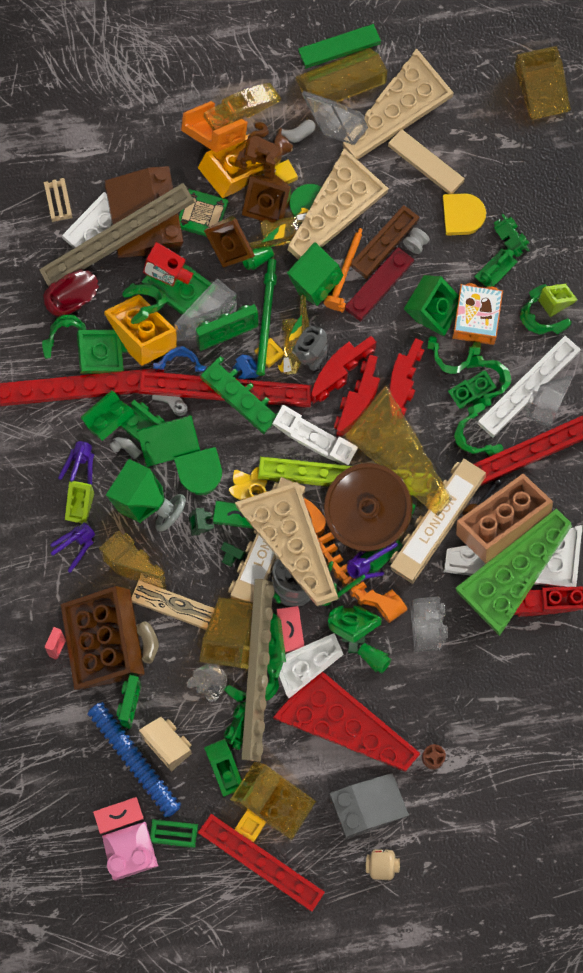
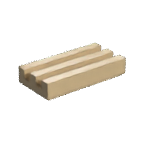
M61 178L60 181L52 180L50 183L48 181L44 182L52 222L73 218L65 179ZM59 186H62L67 214L64 215L58 191ZM50 188H54L59 216H55Z

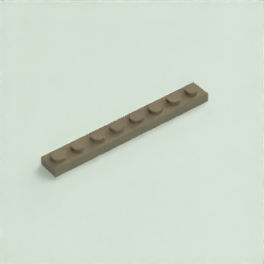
M182 183L39 270L49 287L51 283L58 281L68 273H73L80 269L84 270L192 205L195 201L186 185Z
M255 579L242 747V760L261 762V755L263 753L262 736L265 729V694L268 685L267 666L270 661L268 652L269 642L271 641L270 624L273 617L272 598L274 596L273 582L265 579Z

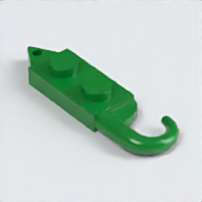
M274 592L273 598L276 599L277 603H281L280 596ZM273 613L270 624L271 641L269 642L268 652L270 661L267 668L275 678H278L283 663L286 662L281 619Z

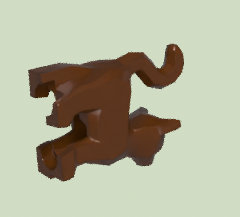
M257 122L254 127L259 131H253L248 136L245 147L238 155L236 167L245 170L248 165L246 162L250 160L254 165L256 162L265 164L264 176L273 179L276 172L275 167L280 163L282 155L292 152L293 145L282 135V128L278 129L273 143L263 139L269 133L268 127L264 123Z

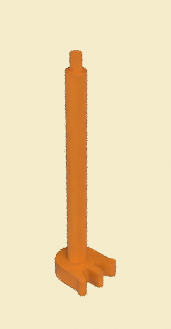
M361 228L355 233L341 271L344 276L340 283L335 285L332 295L327 296L324 300L326 307L342 313L346 303L343 298L338 297L361 240L363 230Z

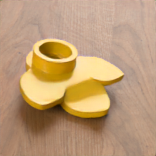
M256 467L251 475L234 470V486L229 488V492L234 498L244 500L253 497L252 493L259 495L267 492L265 489L267 480L258 479L259 467Z

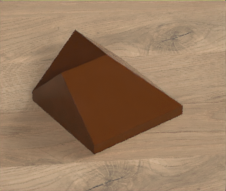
M276 174L273 179L264 175L250 176L242 215L281 226L290 204L291 187Z
M233 215L204 230L222 267L255 256L239 223Z

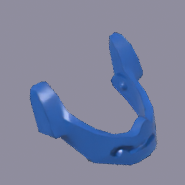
M183 346L169 351L159 363H153V369L164 370L167 361H171L174 357L182 356L188 357L191 362H195V372H205L207 366L199 363L198 358L192 351Z

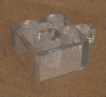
M440 596L412 600L410 615L414 652L441 650L443 643H446V638H448L447 625H443L442 622L443 616H445V605L440 603Z

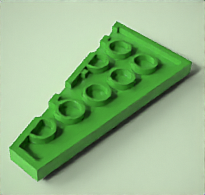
M555 509L456 587V592L499 636L571 529V522L560 511Z

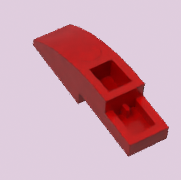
M372 336L355 348L350 342L346 343L330 358L314 384L311 393V402L313 404L327 399L330 392L335 388L337 390L341 389L347 383L348 372L346 370H353L363 358L368 359L369 355L375 353L376 341Z
M416 338L407 356L401 353L398 354L392 372L389 389V412L391 422L396 425L398 419L403 420L407 408L404 406L407 400L411 402L416 391L413 389L414 381H412L416 371L414 365L416 360L421 361L425 351L422 349L423 341Z
M369 355L368 361H363L360 373H363L362 380H357L354 392L349 391L348 396L343 397L340 406L343 412L341 417L337 416L334 429H337L336 437H342L361 420L370 407L380 382V378L373 377L377 365V356Z
M583 586L530 590L514 615H517V617L583 610Z

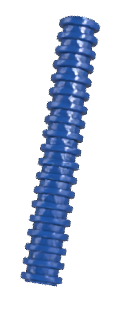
M100 702L94 705L87 714L89 717L92 716V722H96V727L101 728L100 732L105 734V739H109L108 743L110 745L113 744L112 748L117 750L118 756H122V761H126L125 765L127 767L130 766V772H134V777L139 778L138 782L143 784V789H147L148 795H152L151 799L156 801V806H160L159 810L161 812L164 811V816L169 817L180 809L181 803H177V798L172 797L173 793L168 791V786H164V781L159 780L160 776L155 774V769L150 768V763H146L147 759L142 757V752H138V747L133 746L134 742L129 740V735H125V730H121L122 726L120 724L117 725L118 721L113 719L112 713H108L109 709L104 708L105 704Z

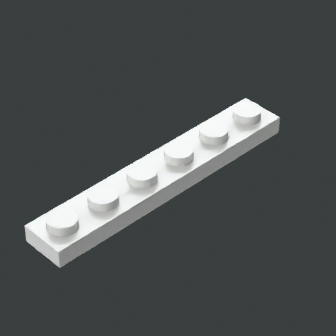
M564 336L477 424L494 438L580 353L581 349Z

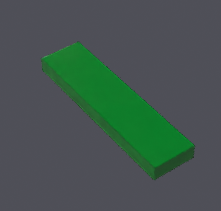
M374 24L298 48V53L305 69L380 45L381 40Z

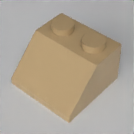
M160 717L141 728L139 732L146 744L172 772L192 754L189 749L192 745L184 736L180 738L174 732L177 728L169 719L165 721Z

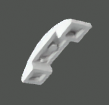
M282 405L272 423L275 427L312 451L337 463L349 465L358 448L357 446L341 437H334L302 419V415Z

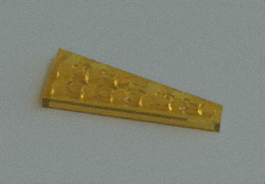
M385 386L345 437L376 464L385 466L398 474L407 485L410 493L434 514L439 516L450 503L452 497L434 470L433 464L426 456L421 443L403 416L398 403L395 402L391 395V391Z

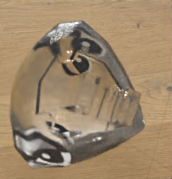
M207 664L193 672V677L188 679L187 687H197L196 692L201 693L209 702L216 701L223 694L227 686V675L219 665Z

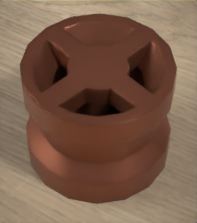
M436 744L425 748L422 755L423 764L427 768L434 770L440 768L446 758L445 750Z

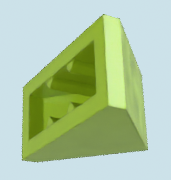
M566 284L544 287L538 301L547 314L552 317L575 303L577 299Z
M77 481L69 482L65 520L82 524L84 522L87 523L94 497L91 484Z

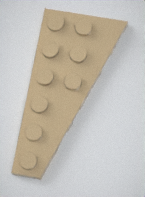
M416 49L409 61L403 65L398 75L392 79L378 97L373 107L367 111L359 125H356L343 142V147L357 160L396 135L401 129H405L452 98L453 91L418 49Z
M344 148L287 250L299 260L314 242L322 248L387 194L389 188Z
M298 482L235 502L238 510L316 606L338 599Z

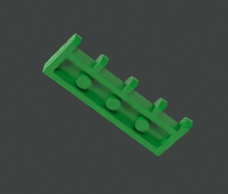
M220 356L200 378L264 435L273 426L272 423L277 416L266 406L270 399L266 397L261 402L250 392L254 385L250 383L245 388L234 378L238 373L236 369L229 373L220 365L224 360Z

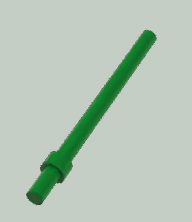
M275 259L268 260L267 273L264 275V284L266 286L256 374L259 376L265 375L273 290L277 281Z

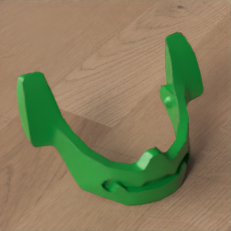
M132 283L122 293L124 298L135 294L152 296L157 300L156 305L140 308V311L131 319V324L144 321L149 317V314L159 311L168 301L166 293L152 284L137 285Z
M543 284L529 292L530 300L521 308L520 319L528 330L539 335L550 331L561 334L572 324L568 318L556 324L543 325L536 322L535 315L530 313L531 304L539 300L538 297L542 289L547 285Z
M74 315L58 317L50 327L49 338L42 341L45 359L51 358L52 346H54L53 337L58 328L73 325L79 330H86L85 323Z
M429 337L427 348L434 351L435 361L444 372L456 374L469 365L473 355H480L481 342L475 341L473 343V346L468 351L469 356L467 360L459 366L446 365L439 358L437 337Z
M483 356L472 357L467 368L487 367L497 371L500 375V389L494 393L484 394L483 398L473 403V406L483 403L485 407L491 405L492 398L504 393L509 387L511 375L508 368L499 361H485Z
M479 403L468 408L469 415L459 422L455 432V440L462 450L473 454L487 452L490 457L503 451L502 444L476 448L467 444L466 438L463 435V429L467 422L485 410L484 404Z
M268 668L267 671L270 679L266 687V701L270 700L279 688L278 678H275ZM230 685L225 688V692L235 701L241 702L243 699H246V692Z

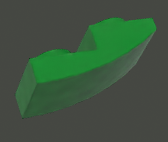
M484 370L470 380H464L448 392L458 408L462 409L483 398L484 394L492 393L497 387Z

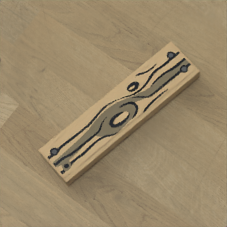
M140 580L131 598L132 603L210 632H214L221 614V610Z

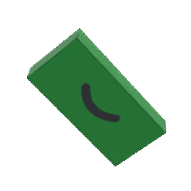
M216 501L213 524L254 529L238 510L235 503Z

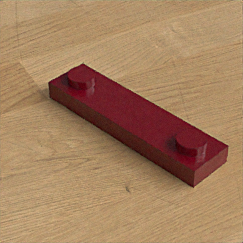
M398 247L345 305V310L361 322L411 267L414 259Z

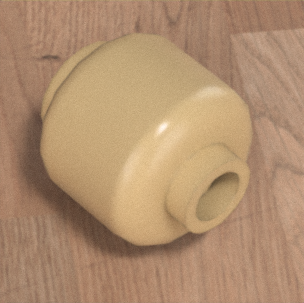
M375 849L371 852V855H367L366 873H370L372 879L392 880L395 873H399L400 859L395 858V853L392 850Z

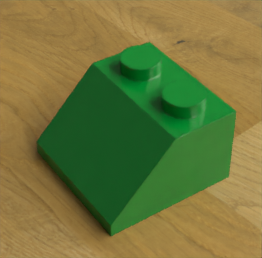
M315 242L287 272L298 294L315 306H318L321 301L326 299L328 293L335 285L340 283L344 276L339 265Z
M424 275L404 310L419 324L445 336L456 318L459 295L441 276Z

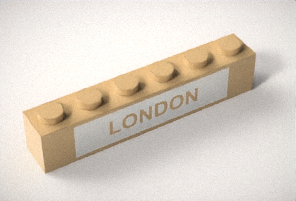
M466 459L454 465L451 470L453 475L449 481H443L438 490L440 491L436 499L433 497L426 507L428 511L425 516L421 515L414 524L416 529L412 535L410 533L407 534L402 542L404 547L400 552L396 551L389 561L392 563L390 566L391 570L412 584L486 478V472Z
M281 477L279 484L275 482L272 490L295 482ZM298 484L302 496L304 497L305 486ZM255 530L254 533L257 535L254 542H249L245 552L248 556L245 561L242 560L237 570V573H240L237 581H232L228 591L231 593V601L253 609L255 579L268 580L274 563L277 560L276 555Z

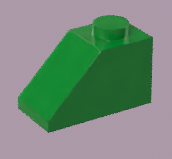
M223 739L204 747L223 797L243 789L241 777L226 740Z

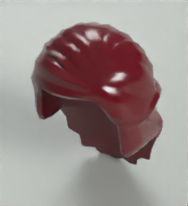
M82 269L66 274L58 281L51 283L43 294L44 306L51 314L59 317L79 310L96 295V290L99 288L96 276L91 274L90 271H83Z

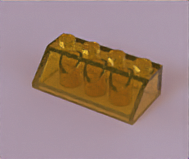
M368 48L296 76V81L311 111L314 112L385 84L387 69L380 55Z

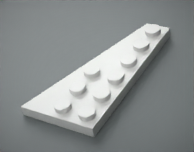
M582 525L575 526L569 530L534 585L576 587ZM467 545L449 548L446 551L444 572L471 576L482 568L485 563Z

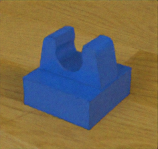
M241 355L236 359L237 363L232 369L242 370V375L238 379H256L259 376L256 374L257 364L252 356Z

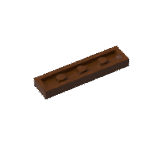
M403 205L351 262L350 267L367 279L418 223L420 217Z

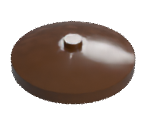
M363 463L344 470L334 479L325 497L324 512L329 529L340 542L355 550L371 552L382 550L392 545L404 534L411 520L413 506L410 491L398 474L379 464Z

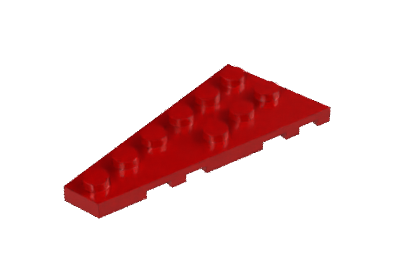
M321 672L291 696L273 717L277 721L404 772L409 769L421 754L324 672Z

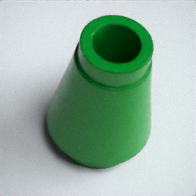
M269 245L252 249L255 256L242 261L247 270H255L274 257L273 250Z
M366 643L357 652L375 672L378 671L381 674L388 668L392 660L388 657L387 653Z

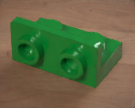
M110 391L83 414L81 420L93 435L103 441L130 418L134 411L130 406L122 402L114 391Z
M133 400L131 408L134 414L120 427L140 443L137 430L165 423V421L158 415L153 416L149 412L150 409L144 403H137Z

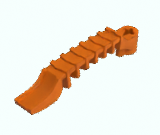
M304 498L327 567L329 562L333 561L332 571L336 579L339 578L343 587H346L355 580L345 574L348 572V564L339 567L338 564L343 561L342 556L339 554L333 558L330 555L338 550L335 543L327 548L324 547V544L332 541L335 537L330 532L318 538L325 531V517L312 502ZM363 581L349 590L350 595L358 600L359 606L364 604L376 607L388 623L407 611L405 603L393 589L384 595L375 593L373 589L367 593L364 590L367 586Z

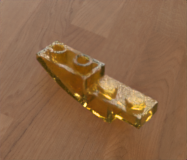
M271 83L256 85L222 99L221 104L204 112L203 117L214 131L245 116L249 118L280 102L281 97Z

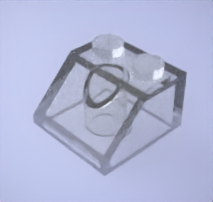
M568 375L540 385L538 391L533 390L526 409L529 410L526 418L550 428L573 377Z

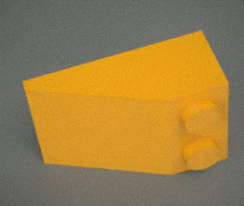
M250 134L246 135L244 141L217 153L212 150L206 152L198 166V169L222 198L234 194L248 185L250 176L264 174L265 164L256 162L254 165L251 160L246 162L248 165L245 170L236 167L238 155L245 147Z
M137 295L104 311V314L129 354L143 366L176 348V329L158 312L149 314V317L140 323L131 324V319L140 311V308L151 306L141 295Z

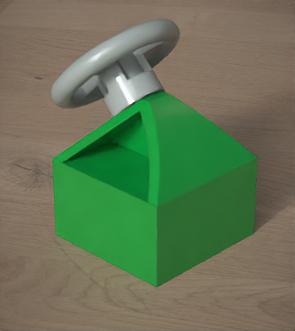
M128 459L106 494L120 514L139 523L154 512L158 514L155 527L160 532L167 530L178 519L186 502L185 496L182 494L174 496L169 501L164 498L163 487L151 469L131 459Z

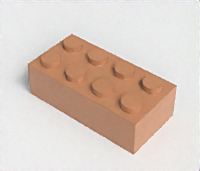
M522 474L457 520L456 535L486 564L552 513L553 501L528 477Z

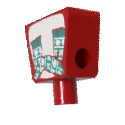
M157 242L146 259L143 270L144 274L170 286H174L177 279L188 285L194 273L183 268L186 261L183 257Z

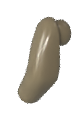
M143 621L136 626L137 633L142 637L143 641L142 660L145 663H152L158 651L159 643L151 624Z

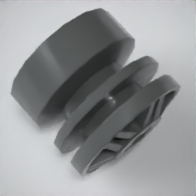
M277 558L273 567L272 582L274 592L280 596L281 603L286 606L296 607L310 602L311 598L299 584H295L298 582Z

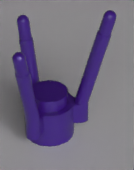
M82 441L76 442L58 479L61 480L72 460H74L75 463L70 476V481L73 482L79 464H84L88 461L87 484L92 485L94 454L91 453L92 446Z
M84 522L71 532L50 544L51 547L62 544L54 549L51 555L53 556L74 540L79 545L84 543L85 545L68 569V572L71 573L87 549L94 543L92 541V538L95 536L94 531Z
M395 542L368 559L360 558L366 551H359L353 559L347 561L349 575L353 579H357L362 575L366 576L365 579L383 576L385 574L383 571L367 574L370 570V563L395 548L398 544Z

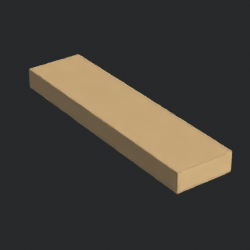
M401 129L388 143V147L448 194H453L464 182L465 178Z

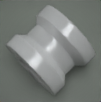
M413 228L410 231V236L406 237L403 243L411 252L420 254L423 245H426L430 239L421 229Z

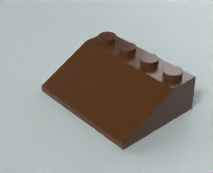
M169 166L146 168L104 181L112 225L173 189ZM178 213L117 249L118 258L149 255L156 242L174 253H179L183 244V236Z
M114 586L61 604L74 690L129 680L130 675L137 677L145 675L130 589Z

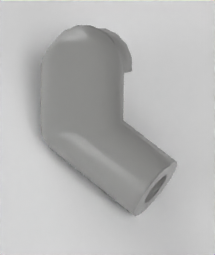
M116 437L110 443V448L114 452L124 449L133 459H136L142 453L130 439Z

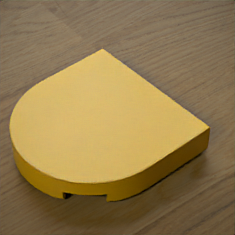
M471 194L443 195L446 236L473 234L484 224L486 209L479 198Z

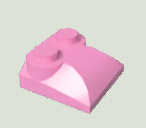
M146 822L102 836L108 860L107 869L112 875L113 880H119L158 867Z

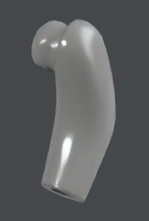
M305 120L293 130L282 129V135L289 142H300L314 132L315 123L312 120Z
M152 395V400L167 403L175 415L184 416L187 413V405L180 397Z

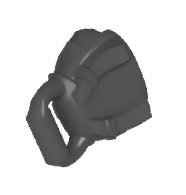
M306 327L291 351L302 364H308L312 371L319 370L327 357L326 332L320 327Z

